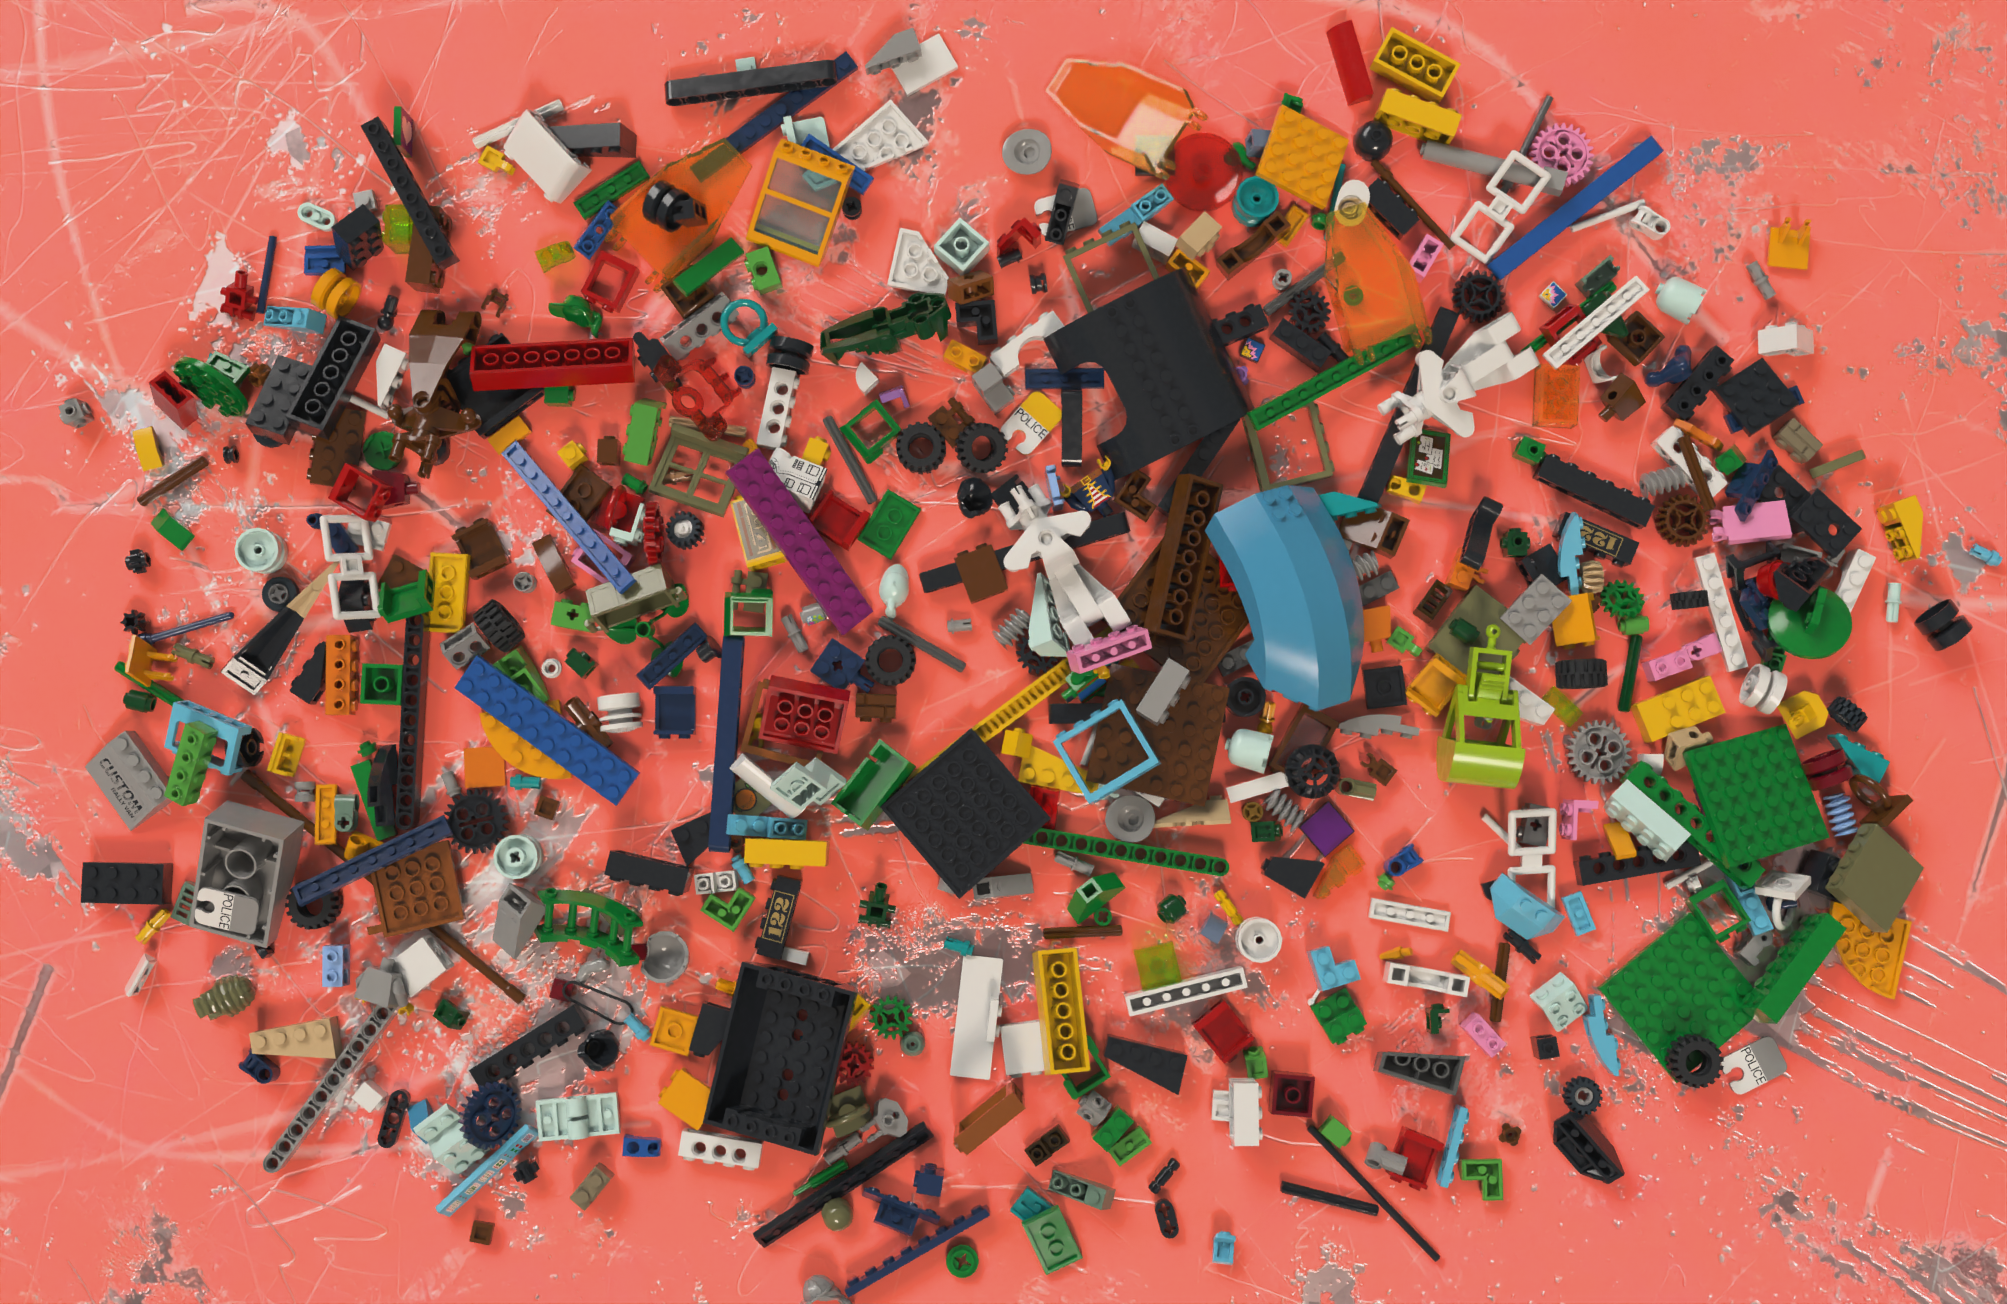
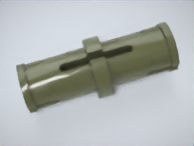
M176 643L173 646L176 651L172 650L171 652L173 655L186 659L190 664L196 663L209 670L214 665L211 662L215 663L214 657L202 654L198 649H190L180 643Z

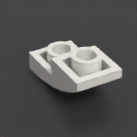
M737 870L694 875L696 895L735 891L739 888Z

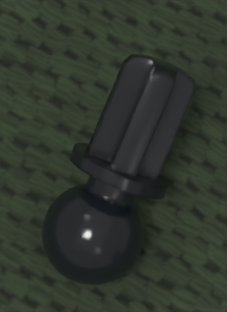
M388 295L384 309L380 311L384 314L377 321L378 327L381 330L388 331L394 325L391 317H396L397 315L395 311L399 299L396 296Z

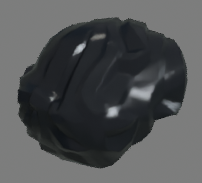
M972 477L963 480L957 492L959 509L965 517L970 519L975 516L984 515L993 504V499L990 497L991 490L981 478Z
M606 1029L597 1030L589 1033L587 1039L579 1045L577 1055L589 1069L597 1072L605 1071L618 1059L620 1043L613 1032Z

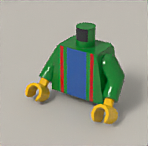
M1104 665L1081 674L1072 671L1065 678L1069 688L1061 693V696L1067 703L1076 697L1081 703H1086L1095 696L1104 697L1107 686L1105 679L1110 677L1109 669Z

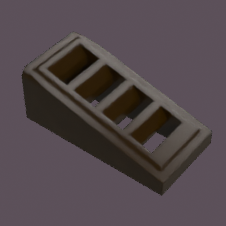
M1436 579L1413 611V614L1426 624H1429L1453 590ZM1435 588L1444 593V597L1438 592H1436ZM1430 595H1432V596H1434L1435 598H1437L1440 602H1437L1435 599H1433L1432 597H1430ZM1426 601L1434 606L1435 609L1426 604Z

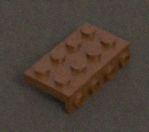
M345 408L329 440L312 434L315 448L310 449L309 460H313L312 468L307 470L306 477L307 480H310V485L333 487L345 463L359 466L366 417L365 411Z

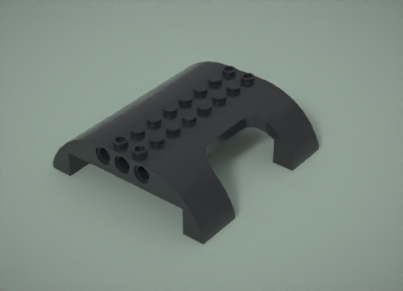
M1186 267L1159 277L1099 307L1043 339L1061 375L1086 362L1102 366L1108 374L1125 409L1127 416L1126 425L1115 437L1096 447L1104 463L1106 462L1105 455L1110 459V466L1115 481L1247 415V412L1255 409Z

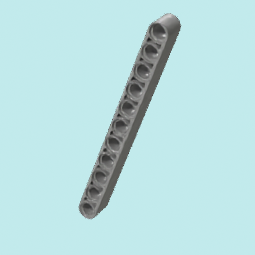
M376 1005L264 1158L262 1166L266 1172L275 1173L288 1164L397 1015L399 1006L398 1008H386L388 1016L385 1018L382 1016L381 1010L386 1007ZM370 1024L376 1027L375 1034H372L370 1032ZM358 1041H361L363 1043V1051L358 1049ZM346 1057L351 1060V1067L345 1064ZM334 1074L338 1075L340 1079L338 1084L333 1081ZM321 1091L327 1093V1100L321 1098ZM310 1107L315 1111L314 1117L310 1116L308 1112ZM297 1124H299V1125L302 1126V1128H303V1132H302V1133H299V1132L297 1131V1129H296ZM285 1141L290 1143V1150L285 1148ZM272 1158L278 1160V1167L273 1165Z

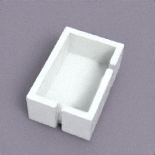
M1229 1078V1117H1234V1121H1229V1139L1234 1146H1259V1140L1263 1138L1262 1127H1259V1119H1262V1107H1259V1098H1262V1087L1259 1086L1254 1078Z

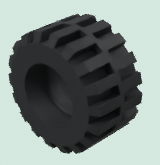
M915 422V425H907L908 428L903 429L901 435H898L896 443L897 455L903 467L909 469L910 472H917L921 475L925 472L929 474L932 470L938 469V466L943 463V459L946 456L945 439L941 431L937 430L933 424L931 426L927 422H924V424ZM918 438H926L933 445L932 453L923 459L913 457L909 450L910 444Z
M973 423L971 426H966L964 431H960L958 434L960 437L955 441L957 443L955 452L958 453L956 457L961 461L960 464L968 470L978 473L993 472L996 470V467L1002 465V460L1005 461L1006 456L1004 455L1005 452L1008 453V448H1006L1008 442L1004 439L1005 435L999 431V428L987 423ZM979 436L987 437L991 444L989 455L982 460L976 459L972 453V444Z
M491 599L473 614L478 628L500 651L507 653L525 638V633L517 620L501 603L494 599Z
M882 636L878 640L873 641V644L868 647V652L865 655V665L868 673L878 683L886 686H897L911 677L915 670L916 658L912 647L906 640L899 636ZM887 649H895L902 656V665L895 672H886L879 665V657Z
M1595 658L1556 662V687L1559 689H1587L1607 686V661Z
M303 880V881H301V882H298V883H296L295 885H298V884H300V883H302V882H304V881H306V880ZM292 888L289 890L291 894L286 896L289 903H285V908H289V911L286 913L287 916H292L290 921L292 923L297 922L299 928L305 927L304 929L307 930L326 927L330 923H334L336 921L335 917L341 914L339 909L343 908V904H340L343 896L338 895L340 889L321 897L323 907L318 915L311 914L306 905L299 906Z
M1684 1034V1037H1677V1042L1672 1041L1670 1043L1672 1045L1671 1049L1667 1048L1666 1052H1669V1055L1665 1056V1060L1669 1062V1064H1666V1068L1671 1070L1669 1074L1675 1080L1689 1087L1700 1088L1701 1086L1706 1088L1708 1083L1714 1084L1716 1082L1714 1080L1715 1077L1719 1079L1721 1076L1719 1070L1723 1071L1724 1067L1720 1065V1062H1724V1059L1719 1056L1722 1052L1716 1048L1717 1045L1714 1042L1698 1035ZM1699 1050L1702 1055V1064L1698 1070L1689 1072L1686 1067L1687 1056L1692 1051Z

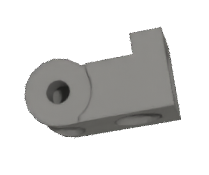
M1770 931L1754 937L1750 932L1733 953L1748 966L1755 967L1760 962L1756 958L1764 947L1772 943L1773 936Z

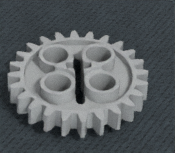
M1593 720L1592 725L1590 722H1585V728L1580 725L1577 726L1579 732H1571L1574 738L1567 739L1572 744L1565 746L1566 749L1570 750V753L1565 754V756L1571 757V760L1567 762V764L1574 765L1571 772L1579 771L1576 776L1577 778L1584 776V782H1588L1591 779V784H1596L1598 781L1600 785H1604L1605 780L1608 783H1612V777L1619 779L1618 772L1625 774V770L1622 767L1630 766L1625 761L1626 759H1632L1631 756L1627 755V752L1631 751L1632 748H1626L1630 740H1623L1626 733L1619 734L1620 727L1613 729V723H1608L1606 726L1605 720H1601L1600 724L1597 720ZM1591 734L1597 737L1595 744L1590 742ZM1610 742L1615 745V750L1612 753L1608 750ZM1596 749H1599L1601 756H1598V753L1595 752ZM1584 752L1589 755V760L1586 763L1582 760ZM1603 760L1607 763L1605 771L1600 768V763Z

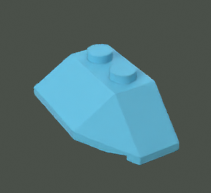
M1501 873L1490 887L1495 918L1526 940L1554 932L1565 918V915L1504 873Z

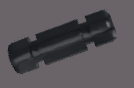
M1171 1158L1167 1163V1167L1164 1166L1155 1177V1181L1150 1183L1148 1188L1151 1192L1158 1194L1161 1186H1164L1174 1174L1173 1171H1177L1180 1163L1176 1159Z

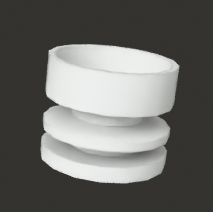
M621 693L597 697L598 711L608 712L607 716L599 718L600 722L609 721V725L600 726L601 732L622 733L643 727V722H633L634 718L642 717L640 713H632V709L641 706L639 693Z

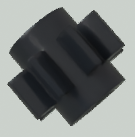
M140 549L130 550V555L125 557L127 569L129 571L133 570V573L137 574L146 573V567L151 566L150 555Z
M131 610V614H123L125 617L120 622L125 626L123 631H131L134 635H138V630L146 631L145 626L149 621L145 620V613L140 612L138 614L137 610Z
M526 1159L515 1166L517 1171L513 1173V1176L517 1182L523 1181L524 1184H527L538 1177L536 1172L540 1168L536 1161L531 1163L529 1159Z

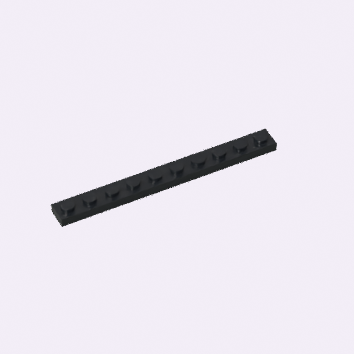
M924 1121L915 1125L903 1136L897 1137L868 1158L863 1159L862 1162L830 1181L824 1187L813 1192L801 1202L796 1203L789 1210L778 1215L766 1225L761 1226L753 1233L755 1240L763 1248H766L822 1211L824 1205L831 1199L842 1198L933 1138V1132Z

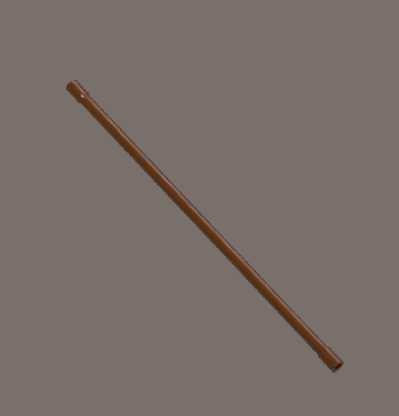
M249 769L241 775L240 779L254 790H257L287 816L304 821V829L315 838L314 823L269 788ZM340 844L324 845L344 862L348 861L344 857L345 849ZM371 874L365 876L364 878L373 885ZM438 925L426 928L504 991L518 1005L526 998V994L513 984H510Z

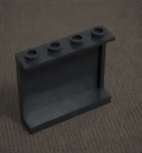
M503 333L493 335L485 345L511 343ZM471 355L468 358L465 357L459 360L457 366L449 369L446 376L461 404L460 409L472 408L481 417L482 424L475 431L484 440L542 398L545 393L544 387L474 391L469 374Z

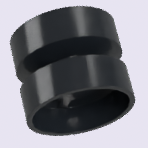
M1951 599L1943 600L1932 606L1914 622V625L1922 635L1931 633L1927 641L1935 651H1941L1956 644L1973 628L1964 615L1955 617L1959 612V608Z

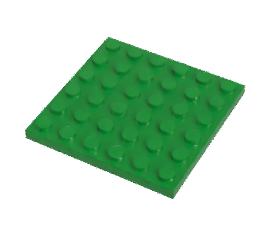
M1786 724L1682 753L1725 869L1830 838L1806 774H1804L1801 768L1799 756Z
M1687 912L1597 987L1675 1083H1678V1081L1669 1074L1671 1070L1666 1068V1064H1669V1062L1665 1060V1056L1669 1055V1052H1666L1667 1048L1671 1049L1672 1045L1670 1043L1672 1041L1677 1042V1037H1684V1034H1694L1709 1039L1717 1045L1716 1048H1720L1753 1020L1740 1006L1743 1004L1742 1000L1745 995L1754 988L1717 943L1710 941L1691 912ZM1694 1050L1687 1056L1686 1067L1689 1072L1702 1063V1055L1699 1050Z

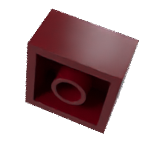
M1271 1070L1268 1111L1273 1115L1312 1118L1315 1076L1311 1073Z

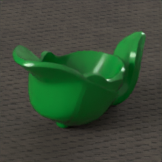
M568 295L563 303L548 304V309L553 316L565 318L566 321H572L580 327H590L592 335L598 338V331L602 325V315L592 310L587 300L580 296Z

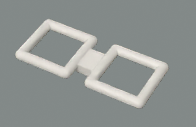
M1512 150L1486 186V190L1495 196L1492 203L1488 207L1481 201H1476L1455 229L1450 239L1484 264H1489L1514 230V224L1505 219V217L1512 208L1520 214H1525L1550 180L1551 174L1517 150ZM1514 160L1541 177L1523 204H1520L1496 187ZM1478 211H1481L1505 228L1486 255L1460 238Z
M322 515L320 517V527L325 560L328 562L339 561L341 573H330L328 575L333 618L335 620L380 618L381 616L377 608L380 602L377 576L375 572H364L362 561L372 560L374 557L369 521L357 515ZM360 522L365 553L333 554L329 523ZM369 580L373 610L341 612L337 581Z
M1555 808L1510 810L1508 812V855L1520 856V867L1508 868L1507 876L1516 881V875L1547 873V904L1555 908L1556 867L1554 865H1542V855L1554 854L1556 852L1557 811ZM1548 816V846L1516 848V818Z

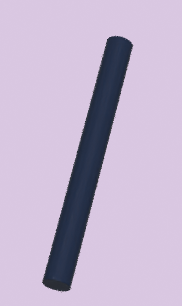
M269 236L256 310L258 314L265 313L277 237Z

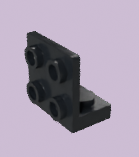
M1547 544L1516 562L1528 586L1540 574H1543L1555 586L1567 580V577H1560L1558 574V555L1551 544Z

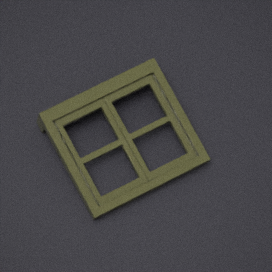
M673 423L671 437L650 483L648 492L724 518L736 487L729 478L726 481L703 473L710 455L735 465L749 454V448ZM679 445L703 453L696 470L672 462ZM669 467L693 475L686 493L662 485ZM701 478L725 486L718 503L694 496Z

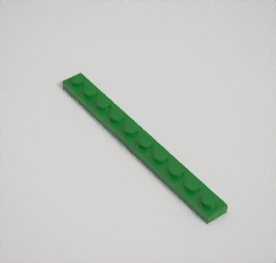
M1411 324L1247 412L1254 430L1259 431L1423 342L1416 325Z

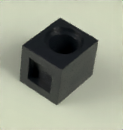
M1544 1034L1530 1037L1533 1057L1539 1060L1560 1057L1556 1036Z

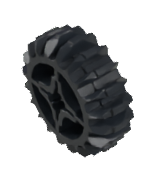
M1475 270L1474 274L1470 271L1466 276L1462 275L1460 281L1455 283L1456 288L1452 290L1455 296L1451 300L1457 302L1453 305V308L1460 309L1457 313L1459 315L1465 314L1463 320L1470 317L1471 323H1474L1476 318L1479 324L1483 320L1489 322L1491 317L1495 318L1497 312L1502 311L1500 305L1505 304V300L1502 298L1506 296V293L1500 292L1504 288V285L1498 286L1497 284L1500 279L1498 278L1495 281L1492 279L1494 273L1487 276V271L1485 270L1481 275L1479 270ZM1473 283H1481L1485 285V287L1481 288ZM1465 288L1467 289V294L1469 295V301L1467 303L1464 298ZM1489 291H1491L1492 297H1493L1492 305L1489 303V302H1490V300H1489V298H1488V292H1489ZM1484 292V294L1481 296V298L1476 299V300L1473 302V300L1476 298L1475 296L1480 295L1481 293ZM1478 306L1480 309H1484L1485 311H1477L1472 309L1471 307Z

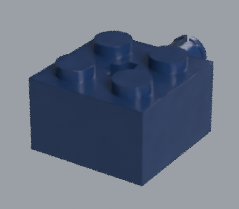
M833 638L810 669L812 673L834 688L848 690L850 685L855 684L868 694L871 689L864 684L866 683L870 687H873L875 684L860 674L866 660ZM842 661L841 666L843 669L835 671L834 663Z

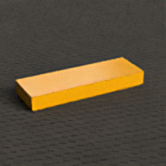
M337 784L316 785L315 845H337V829L334 825V799L338 794Z

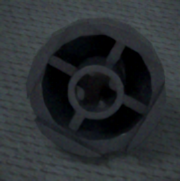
M1373 120L1364 123L1358 128L1353 137L1354 151L1357 155L1359 154L1363 157L1362 159L1365 161L1382 160L1392 148V131L1381 121Z
M256 728L251 729V734L242 735L236 766L254 767L261 762L264 751L260 752V743L264 744V740ZM225 741V745H224L225 754H226V752H227V747H228V742H227V741Z

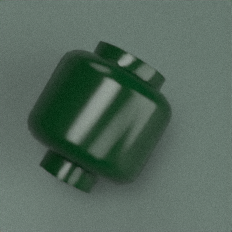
M1168 894L1157 905L1158 917L1166 924H1175L1187 912L1185 907L1186 901L1180 895Z

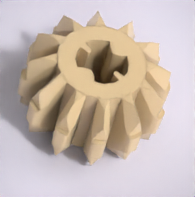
M1600 561L1582 562L1579 569V576H1581L1582 592H1593L1594 594L1602 592L1604 572Z

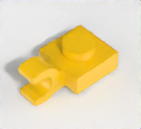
M488 145L478 160L480 165L495 173L501 169L513 176L516 170L513 165L504 161L506 156Z

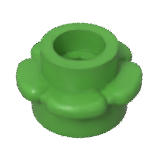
M1384 872L1381 876H1377L1379 880L1377 884L1385 891L1387 889L1393 890L1392 887L1396 883L1388 874Z

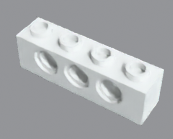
M772 367L756 442L758 447L771 450L786 447L788 435H785L786 428H790L792 416H789L790 409H794L796 397H793L795 389L798 390L800 378L797 377L796 371ZM782 386L788 388V392L784 395L778 394V390ZM781 405L784 407V411L781 414L774 413L776 406ZM777 424L780 426V430L777 433L770 432L772 425Z
M1671 426L1658 436L1650 446L1670 467L1678 465L1685 475V482L1698 495L1678 443V438L1684 436V433L1679 428ZM1674 444L1679 446V453L1673 449ZM1693 444L1702 471L1707 476L1712 497H1714L1728 482L1725 480V476L1720 471L1715 470L1711 466V461L1707 457L1702 456L1697 451L1696 445Z
M684 1128L681 1133L678 1156H683V1159L688 1161H694L696 1158L702 1159L703 1163L707 1164L721 1162L726 1167L740 1165L745 1170H755L761 1164L764 1141ZM696 1143H704L706 1150L699 1151L696 1148ZM716 1146H724L726 1154H718ZM743 1149L746 1152V1157H738L736 1150Z

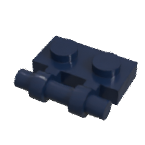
M1749 579L1746 581L1748 588L1742 590L1739 603L1758 630L1761 631L1767 629V620H1769L1768 609L1771 601L1767 596L1759 592L1757 583L1753 579Z

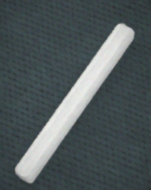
M557 99L533 111L539 113L545 119L563 111L564 106L561 100ZM520 117L472 139L474 146L479 149L510 135Z

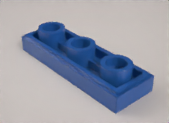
M607 200L572 248L590 260L624 212ZM598 226L602 229L600 234L596 232Z

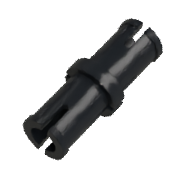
M1326 331L1316 339L1320 344L1332 351L1330 356L1336 359L1338 363L1349 358L1341 348V345L1337 344Z
M1509 928L1507 930L1508 933L1505 932L1503 934V938L1515 947V951L1522 953L1532 964L1537 962L1536 959L1539 960L1542 955L1529 945V941L1521 938L1512 929Z

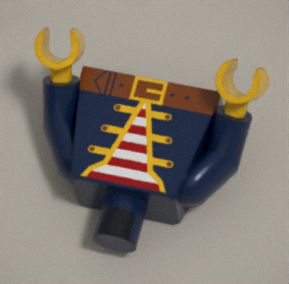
M1106 455L1105 463L1101 464V461L1097 459L1100 467L1072 487L1064 483L1062 484L1065 490L1064 492L1059 490L1060 495L1063 496L1071 508L1078 511H1086L1089 514L1098 509L1103 518L1113 512L1107 502L1113 498V493L1115 492V477L1110 466L1111 461Z

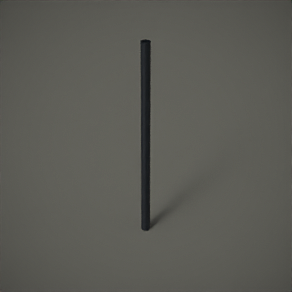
M1311 1124L1306 1130L1435 1262L1438 1261L1441 1256Z

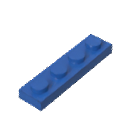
M808 134L801 144L803 147L855 166L849 186L864 196L873 183L874 177L811 134Z

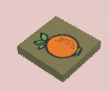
M740 778L735 783L733 809L735 814L759 816L772 805L771 802Z

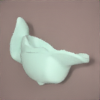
M893 564L888 567L879 585L880 598L887 606L885 614L890 620L896 617V608L906 600L909 594L908 573L900 564Z

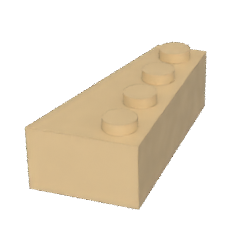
M337 1016L249 1033L252 1054L337 1059L343 1052Z

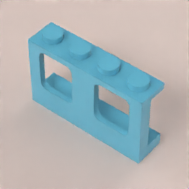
M189 700L173 702L164 748L172 750L173 754L177 753L180 741H175L180 721L185 724L201 721L218 730L217 737L228 742L225 760L211 754V761L207 768L217 769L221 774L228 776L233 775V773L242 772L243 767L236 766L242 735L251 734L252 726Z

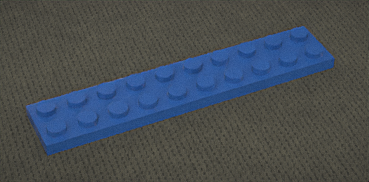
M476 655L454 687L615 806L620 803L641 773L480 655Z

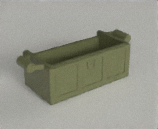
M661 563L631 573L637 581L623 594H620L610 581L585 590L592 618L585 620L584 625L591 633L603 630L605 633H608L610 627L671 605L677 608L680 606L679 602L687 599V595L681 587L675 588L673 579Z

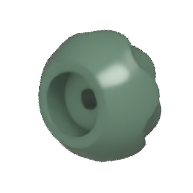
M917 1031L906 1032L900 1041L901 1050L908 1056H918L924 1050L925 1039Z

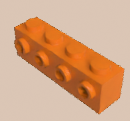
M326 635L325 715H356L358 710L356 691L359 688V682L356 679V671L359 669V661L356 659V651L359 650L357 636Z

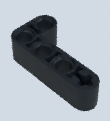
M1061 387L1062 467H1082V388Z
M1487 496L1482 498L1469 520L1459 559L1460 563L1477 571L1480 569L1486 556L1493 524L1502 511V503Z

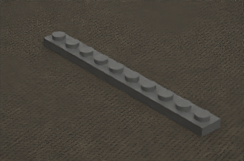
M1391 570L1359 586L1362 607L1399 589ZM1254 639L1225 654L1217 665L1222 677L1249 664L1245 653Z

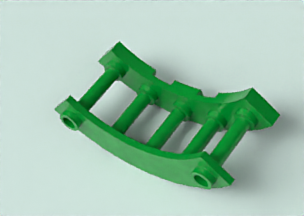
M554 888L538 891L539 898L546 905L544 923L537 925L534 930L540 943L567 942L568 939L578 940L581 945L594 949L598 947L604 949L605 954L612 958L619 967L639 964V956L631 948L633 927L643 926V922L629 908L609 898L582 891L556 890ZM554 904H569L567 924H552ZM577 906L592 908L590 928L577 926ZM600 912L611 917L610 934L598 929ZM619 924L625 929L623 941L619 940L618 937Z

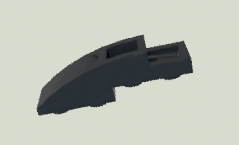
M396 744L380 746L369 775L367 807H374L376 827L395 825L392 785H397L398 778Z

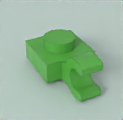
M1399 626L1395 628L1391 637L1386 641L1388 645L1401 654L1407 650L1410 654L1417 657L1422 652L1420 647L1411 642L1414 636Z

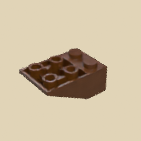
M1376 508L1377 512L1365 514L1362 511L1358 512L1356 517H1343L1338 529L1343 539L1368 550H1373V552L1389 559L1395 557L1410 522V519L1381 508Z

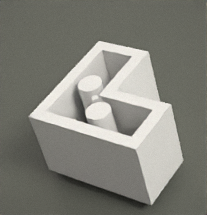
M1788 322L1782 327L1777 325L1766 326L1765 329L1758 330V354L1767 357L1781 354H1789L1794 357L1814 354L1813 330L1806 328L1805 325H1798L1797 322Z

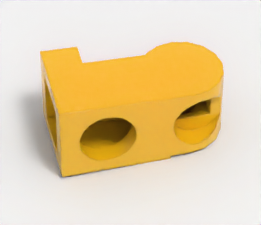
M1390 476L1386 492L1419 505L1427 485L1406 482V478Z

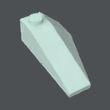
M1040 572L1036 578L1028 630V644L1030 649L1040 656L1067 657L1066 651L1070 650L1069 639L1066 632H1062L1057 609L1054 607L1055 601L1049 579Z

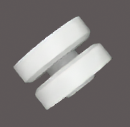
M1760 663L1754 665L1742 683L1739 702L1748 707L1755 706L1757 711L1764 714H1771L1781 702L1788 683L1786 674L1776 670L1771 672L1769 667Z
M1255 916L1247 918L1238 926L1235 932V944L1241 955L1252 962L1263 963L1277 956L1281 949L1282 936L1274 923L1266 918ZM1260 936L1262 941L1256 943V938Z

